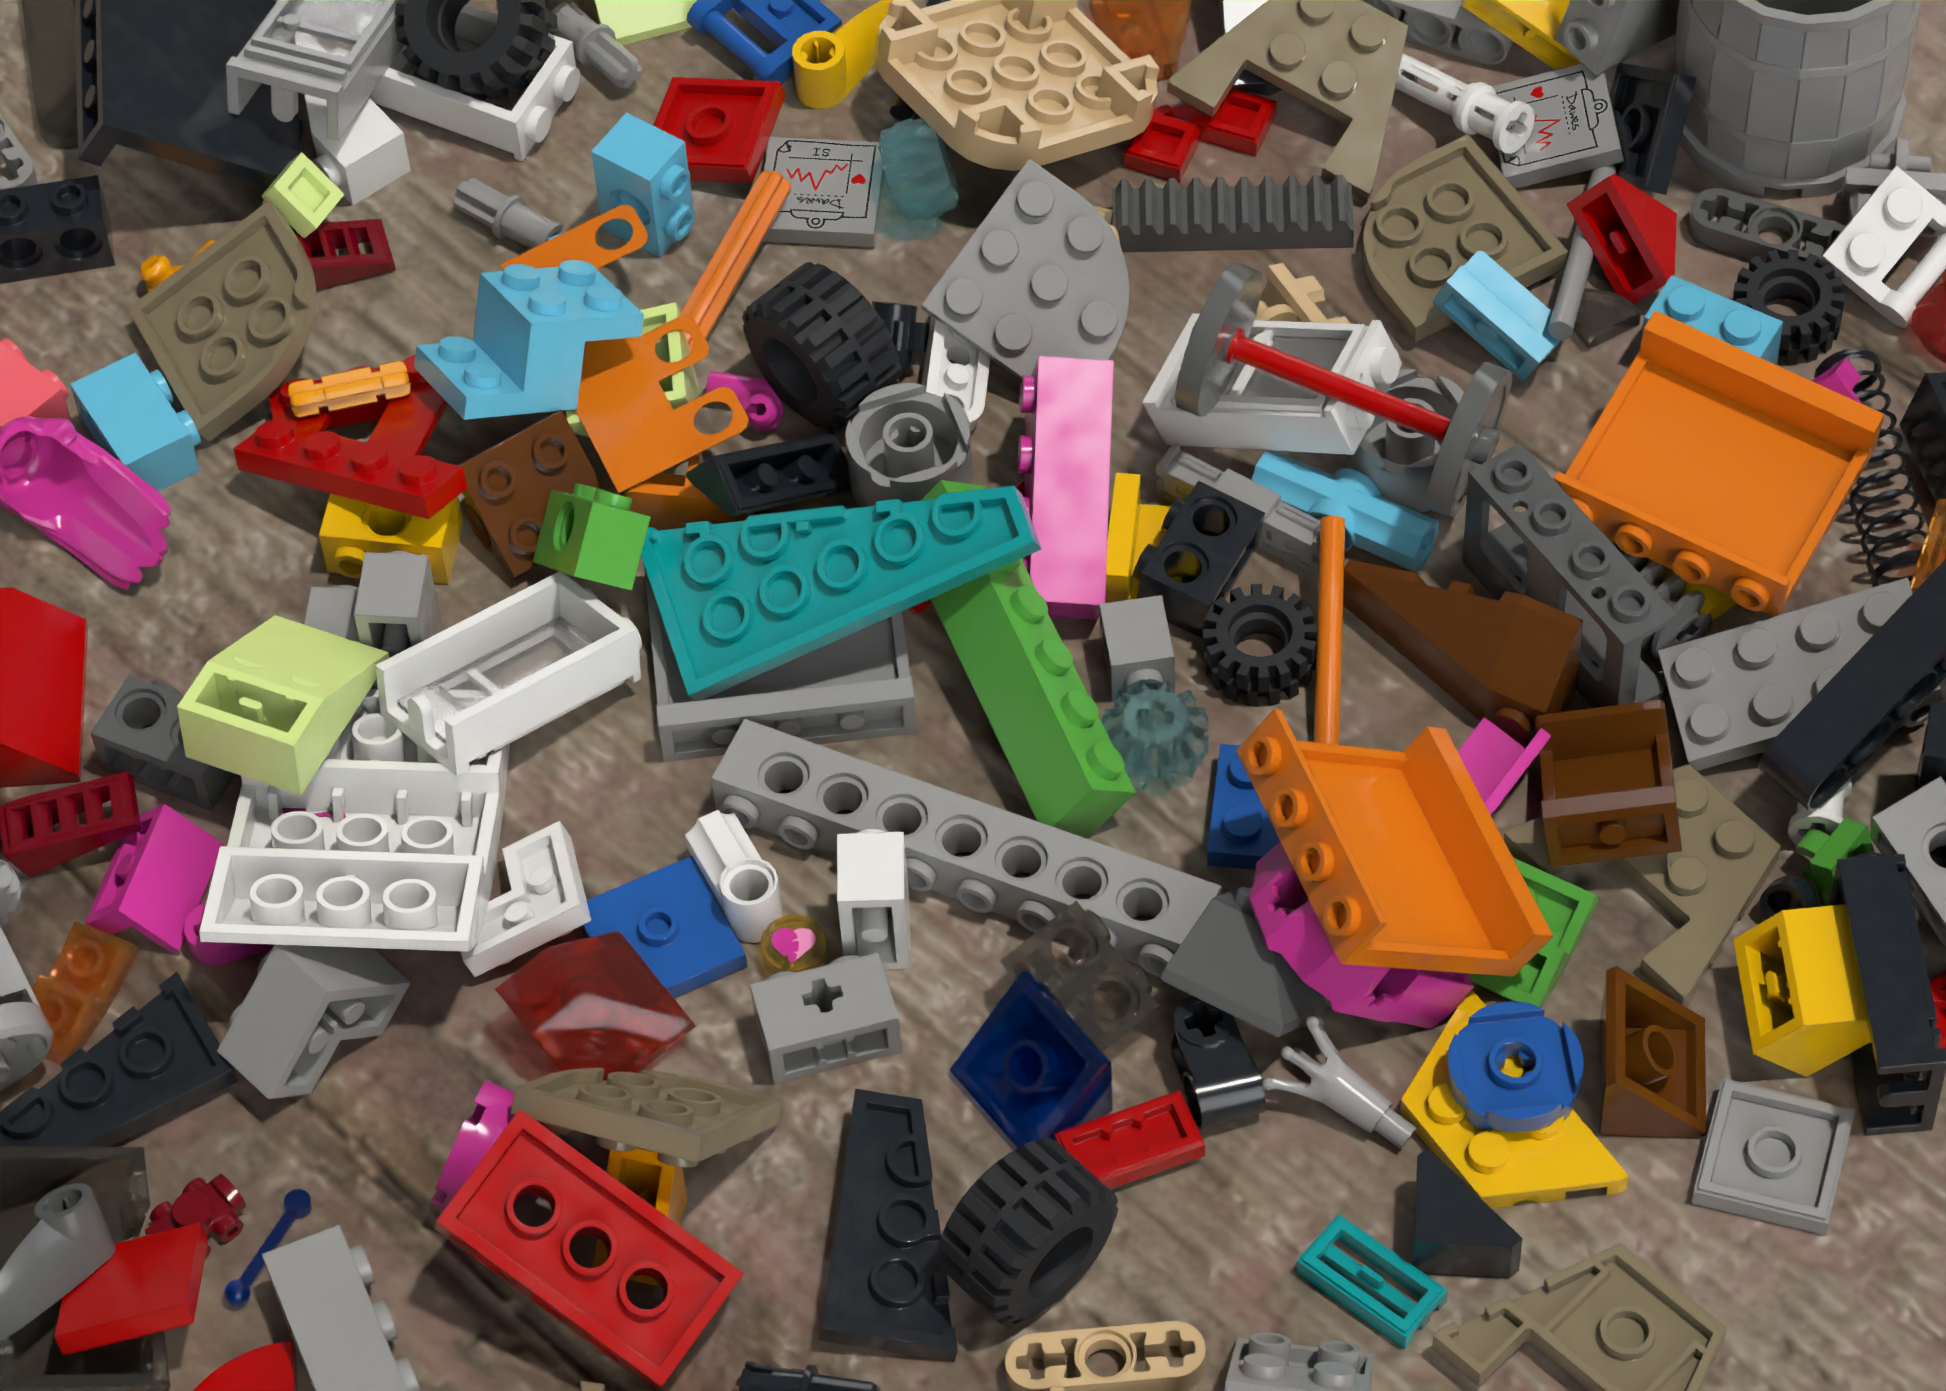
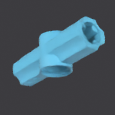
M1273 450L1271 452L1265 451L1255 466L1251 480L1280 494L1281 501L1318 520L1325 516L1344 518L1345 552L1354 545L1413 572L1417 568L1421 570L1431 555L1432 547L1439 533V521L1383 497L1376 483L1361 472L1349 468H1341L1332 475L1284 453Z

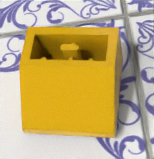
M1844 904L1782 910L1733 939L1754 1055L1804 1077H1809L1871 1042Z

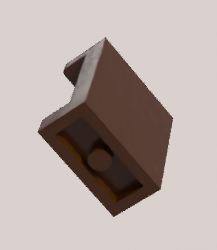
M1654 700L1536 716V734L1542 728L1551 735L1539 752L1543 801H1541L1550 867L1682 851L1665 703L1663 701Z

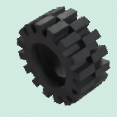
M1788 249L1787 259H1780L1778 250L1767 252L1766 263L1759 256L1749 261V268L1742 267L1738 273L1733 293V301L1783 321L1778 355L1786 356V366L1797 365L1800 354H1803L1807 363L1817 359L1818 350L1826 354L1832 348L1833 339L1837 340L1840 332L1845 293H1843L1844 284L1841 277L1833 279L1835 269L1829 263L1818 269V256L1809 253L1806 261L1798 260L1799 250ZM1776 299H1791L1804 304L1811 311L1798 316H1785L1771 311L1764 304Z
M1251 584V595L1244 596L1241 587L1230 590V603L1221 596L1214 602V613L1208 611L1204 619V670L1206 676L1211 674V684L1217 691L1226 686V698L1237 702L1241 693L1247 694V705L1258 707V696H1267L1269 706L1280 704L1281 691H1284L1289 699L1299 694V683L1307 687L1312 680V670H1316L1318 629L1317 623H1314V613L1309 606L1302 609V598L1295 593L1285 601L1284 588L1273 585L1271 595L1262 594V584ZM1251 634H1268L1280 639L1285 646L1276 654L1257 657L1238 650L1236 642Z

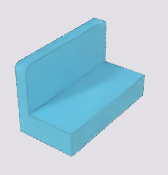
M1477 251L1464 266L1461 265L1432 301L1434 305L1506 368L1512 371L1522 382L1532 374L1561 341L1552 337L1548 332L1552 311L1484 251Z

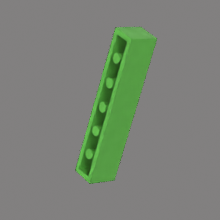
M940 480L922 500L937 499L940 494L987 488L984 485ZM1023 558L933 597L931 601L1036 820L1083 838H1089L1136 794V791L1124 769L1125 763L1121 754L1114 748L1099 718L1098 707L1088 695L1073 665L1072 654L1062 643L1048 614V606L1044 598L1037 592L1023 563Z

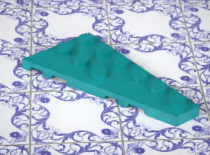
M1015 486L945 493L940 494L937 499L903 503L899 499L876 501V506L846 509L841 505L748 516L746 521L720 524L700 521L686 523L685 528L659 531L654 527H648L641 557L687 694L694 701H699L1035 553L1042 548L1022 493Z

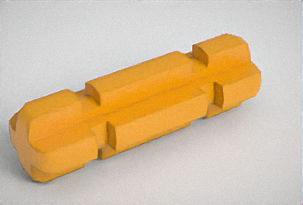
M398 360L379 364L380 371L371 372L369 366L321 376V383L313 384L312 378L292 382L288 387L292 411L295 417L304 418L320 414L319 408L328 406L329 412L377 403L376 396L385 395L386 400L406 397L410 394L407 368L404 362Z

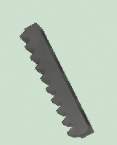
M1343 174L1336 175L1331 184H1324L1319 175H1313L1307 185H1300L1295 175L1288 176L1283 185H1276L1271 176H1265L1259 186H1252L1248 177H1240L1237 184L1230 187L1223 177H1217L1211 187H1205L1200 178H1192L1188 187L1184 188L1180 187L1175 178H1169L1163 188H1157L1152 179H1145L1140 188L1133 189L1127 179H1121L1116 189H1112L1113 226L1118 231L1122 252L1353 247L1352 184H1348Z

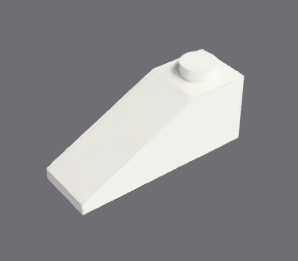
M299 32L294 37L295 45L324 52L307 33ZM304 94L317 157L312 162L344 193V197L352 206L411 171L403 131L369 97L339 141L327 138V100Z

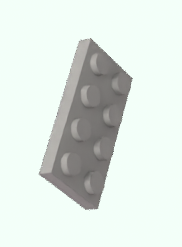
M1908 577L1658 650L1689 765L1696 771L1765 752L1780 732L1913 594ZM1940 684L1918 707L1931 704V701L1938 702L1944 700Z

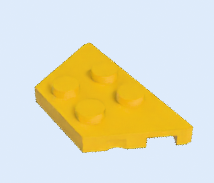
M1473 990L1470 991L1456 1008L1401 1098V1115L1417 1128L1415 1132L1428 1148L1491 1209L1512 1207L1515 1203L1525 1200L1536 1203L1565 1200L1566 1192L1605 1187L1606 1195H1613L1626 1190L1629 1175L1573 1109L1565 1120L1563 1116L1551 1125L1528 1132H1506L1497 1129L1481 1130L1474 1127L1467 1120L1466 1111L1452 1096L1446 1072L1449 1045L1455 1033L1458 1035L1460 1030L1468 1025L1469 1017L1479 1009L1486 1007ZM1518 1056L1506 1057L1505 1066L1499 1070L1510 1077H1523L1526 1072L1533 1071L1532 1066H1522L1518 1061Z

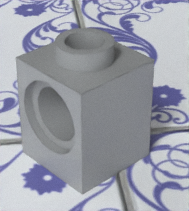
M1162 595L1099 604L1100 641L1112 702L1130 699L1147 701L1159 695L1175 693V657Z

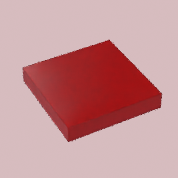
M672 77L653 126L685 141L691 181L753 183L786 95L780 81Z
M198 1222L115 1243L116 1249L110 1259L62 1298L54 1335L62 1355H70L194 1323L208 1239L201 1223Z

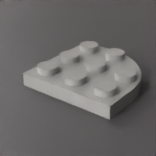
M1029 158L921 306L922 310L1022 380V375L1031 376L1038 356L1110 360L1121 340L1127 319L1130 289L1128 270L1119 241L1099 211L1079 193Z

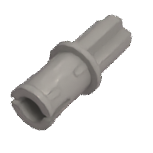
M563 2L552 11V13L557 15L558 28L549 29V31L555 36L573 42L576 59L583 66H594L619 88H629L634 80L640 79L643 70L638 65V59L616 41L615 32L608 25L596 24L574 2H570V4Z
M475 178L461 181L456 188L457 193L453 199L455 207L491 227L493 235L500 240H506L509 237L528 249H532L548 241V237L566 232L562 224L553 222L526 207L525 200L519 195L508 197Z

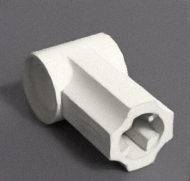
M716 810L698 818L694 827L684 834L685 844L723 909L724 915L737 939L750 943L768 940L776 930L781 928L783 922V909L776 870L769 862L761 859L735 813L724 814Z

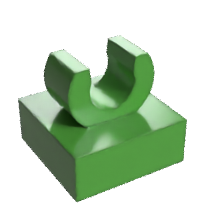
M1844 818L1831 836L1819 830H1809L1795 847L1798 854L1811 858L1802 870L1803 876L1815 882L1822 906H1829L1837 859H1846L1857 854L1874 852L1867 825Z

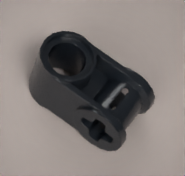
M1192 995L1183 999L1177 1006L1174 1014L1175 1034L1171 1044L1172 1059L1175 1062L1184 1086L1190 1113L1197 1128L1202 1130L1265 1112L1266 1099L1262 1080L1253 1058L1247 1052L1234 1016Z

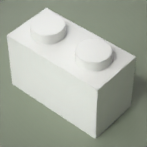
M865 829L857 833L837 834V903L843 956L856 955L861 957L879 952L884 970L910 969V899L904 832Z

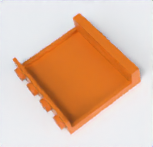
M1655 310L1644 327L1640 351L1565 474L1558 471L1553 479L1598 529L1625 553L1634 557H1646L1674 570L1680 578L1689 583L1704 584L1732 597L1738 605L1747 610L1762 611L1774 617L1782 614L1877 445L1885 414Z
M1273 709L1236 750L1340 964L1514 977L1553 937L1446 728L1427 726L1403 752L1296 740L1282 710Z

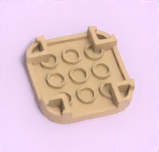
M894 0L890 2L888 14L878 29L874 49V66L883 80L953 150L969 161L992 169L1021 170L1029 158L1039 166L1129 140L1144 132L1149 125L1158 96L1157 77L1159 66L1151 55L1131 60L1077 8L1078 0H950L921 9L912 0Z

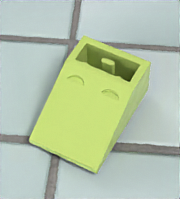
M274 615L208 660L178 704L177 711L185 756L302 796L376 681L375 665L389 659V652Z

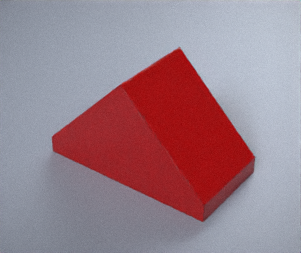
M1613 174L1566 204L1624 309L1632 307L1665 286L1671 275L1675 276L1677 213L1617 174Z

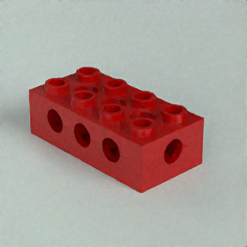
M521 1109L518 1110L438 1217L435 1224V1230L654 1391H659L744 1274ZM526 1194L540 1195L548 1201L552 1210V1218L544 1225L538 1227L527 1226L521 1223L514 1213L513 1204L515 1201ZM587 1234L598 1237L606 1246L607 1261L596 1268L580 1266L570 1254V1242L580 1235ZM639 1275L652 1277L661 1286L663 1292L662 1303L658 1307L648 1310L634 1306L626 1294L627 1281Z

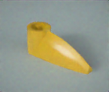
M881 0L849 19L833 33L812 31L805 33L796 40L792 47L795 91L798 99L804 105L814 109L833 107L843 101L874 65V49L879 25L888 14L890 2L894 0Z

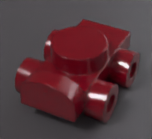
M220 1173L209 1183H206L203 1178H195L185 1186L182 1194L174 1201L173 1205L169 1201H165L153 1209L149 1216V1220L153 1224L144 1229L147 1236L200 1222L206 1236L214 1231L223 1242H228L236 1238L244 1227V1224L236 1214L246 1208V1204L239 1191L223 1174ZM208 1244L205 1259L211 1252V1247Z

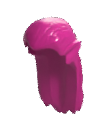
M22 416L8 421L0 428L1 508L19 517L26 524L30 523L114 586L128 590L130 583L138 584L141 582L143 577L141 567H154L163 562L164 555L168 552L166 537L162 529L170 525L167 517L171 515V508L155 487L141 479L120 460L114 458L99 445L77 433L69 419H44Z

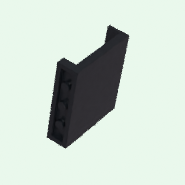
M75 0L78 160L101 167L112 149L118 144L267 190L287 164L300 154L299 144L303 135V122L298 119V112L290 122L278 120L272 113L271 85L261 83L239 115L229 113L226 64L232 56L237 57L277 1Z

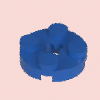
M1524 1002L1492 1004L1479 1009L1470 1016L1468 1025L1460 1030L1458 1035L1455 1033L1449 1045L1446 1072L1452 1096L1466 1111L1467 1120L1474 1127L1481 1130L1497 1129L1506 1132L1534 1131L1551 1125L1560 1117L1564 1116L1565 1120L1570 1115L1573 1102L1580 1091L1584 1069L1583 1051L1574 1031L1564 1022L1561 1028L1554 1020L1544 1017L1545 1009ZM1518 1056L1519 1063L1522 1066H1532L1533 1071L1526 1072L1523 1077H1510L1499 1069L1505 1066L1506 1057Z

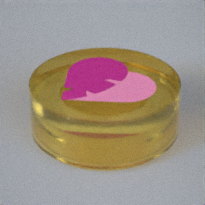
M787 915L770 923L761 937L762 960L766 970L773 975L784 971L797 973L824 966L827 960V943L822 927L813 919L802 915Z

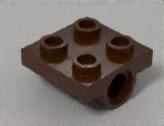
M562 410L458 465L464 469L468 488L462 493L465 497L462 499V505L468 522L482 545L489 552H495L509 579L515 578L538 565L533 562L551 489L572 494L574 484L579 483L605 490Z

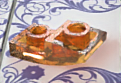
M74 921L50 977L38 975L32 988L54 1033V1039L49 1051L68 1058L78 1049L85 1046L118 994L140 948L129 941Z

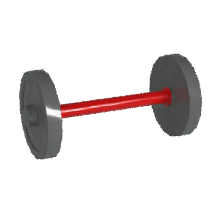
M1232 262L1221 274L1210 292L1192 329L1178 374L1175 392L1176 407L1199 417L1207 416L1219 401L1240 361L1442 442L1428 486L1426 508L1447 517H1455L1467 500L1468 472L1490 460L1500 438V431L1498 429L1512 385V371L1490 362H1483L1466 388L1453 418L1450 419L1248 338L1260 302L1263 285L1262 273L1240 263Z

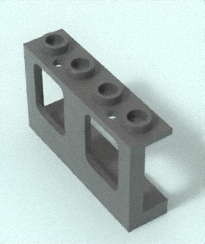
M1521 443L1469 471L1462 562L1496 600H1500L1505 591L1522 594L1583 619L1576 690L1592 708L1661 700L1665 703L1667 687L1641 660V644L1644 638L1675 621L1677 614ZM1491 505L1506 523L1488 533ZM1522 506L1526 508V511L1517 512L1514 508ZM1599 592L1602 593L1605 597L1597 599L1594 598L1592 594Z

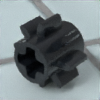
M872 301V306L883 320L892 337L899 355L898 361L900 366L911 367L912 352H926L930 323L916 322L917 306Z

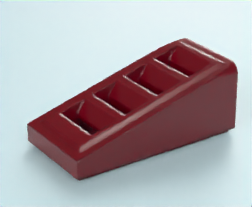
M381 219L322 222L317 229L305 238L290 225L311 262L316 290L396 270ZM370 241L373 254H361L358 244ZM347 247L349 255L337 256L335 249ZM324 253V257H312V255Z
M127 771L26 796L0 806V832L3 853L8 861L29 878L142 830L134 777ZM111 801L113 817L104 819L102 804ZM85 812L87 824L80 825L79 814ZM60 823V830L54 832L53 825Z

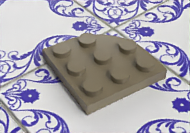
M1469 134L1415 159L1395 172L1374 196L1371 202V211L1363 230V262L1367 278L1378 298L1414 342L1455 323L1434 305L1432 301L1447 280L1461 265L1464 266L1477 251H1484L1525 288L1564 269L1568 259V250Z
M268 200L127 308L184 410L192 418L199 434L207 441L213 440L255 408L288 379L291 369L298 360L312 328L316 307V283L311 262L282 212Z
M582 1068L554 1072L515 1087L511 1114L515 1115L521 1109L557 1135H569L578 1131L596 1136L595 1143L600 1147L616 1151H632L639 1147L658 1152L657 1160L664 1164L689 1168L697 1166L699 1161L712 1155L725 1153L727 1148L740 1142L751 1141L753 1136L779 1125L783 1099L711 1080L651 1070H641V1073L612 1072L608 1074L607 1081H603V1068Z

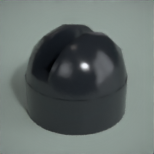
M1786 875L1774 880L1760 897L1759 908L1764 920H1767L1780 911L1787 910L1792 894L1798 898L1796 909L1817 907L1815 889L1809 881L1798 876Z

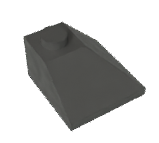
M1240 887L1238 891L1232 890L1211 899L1166 965L1160 980L1278 1038L1306 1025L1307 1017H1322L1327 1004L1324 996L1304 983L1280 953L1267 949L1248 898L1252 888Z

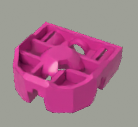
M1281 842L1256 863L1254 885L1248 898L1267 949L1280 953L1304 983L1329 999L1333 1011L1383 1022L1395 1021L1433 1029L1457 1008L1473 988L1468 973L1340 964ZM1287 909H1292L1294 911L1288 914Z

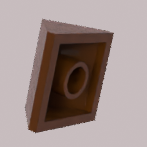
M1618 966L1606 970L1600 1018V1135L1697 1139L1705 1136V1018Z

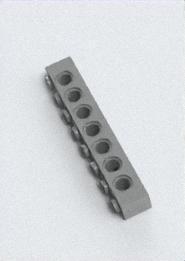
M747 719L743 720L711 778L716 810L724 814L735 813L743 828L755 827L781 836L787 843L799 849L814 848L837 856V834L857 833L865 829H879L885 832H913L909 835H904L908 887L922 892L932 890L952 897L976 912L987 913L991 911L1019 921L1028 930L1038 934L1053 933L1078 942L1083 948L1097 955L1108 956L1112 954L1140 964L1144 970L1158 977L1162 976L1166 965L1211 899L1222 895V886ZM782 790H794L786 794L777 793ZM843 810L854 811L845 815L835 814ZM959 852L972 853L965 857L954 856V854ZM1018 873L1032 874V876L1026 878L1013 877V875ZM1079 894H1088L1093 896L1088 899L1073 898V896ZM1140 915L1153 917V919L1148 921H1138L1132 918Z

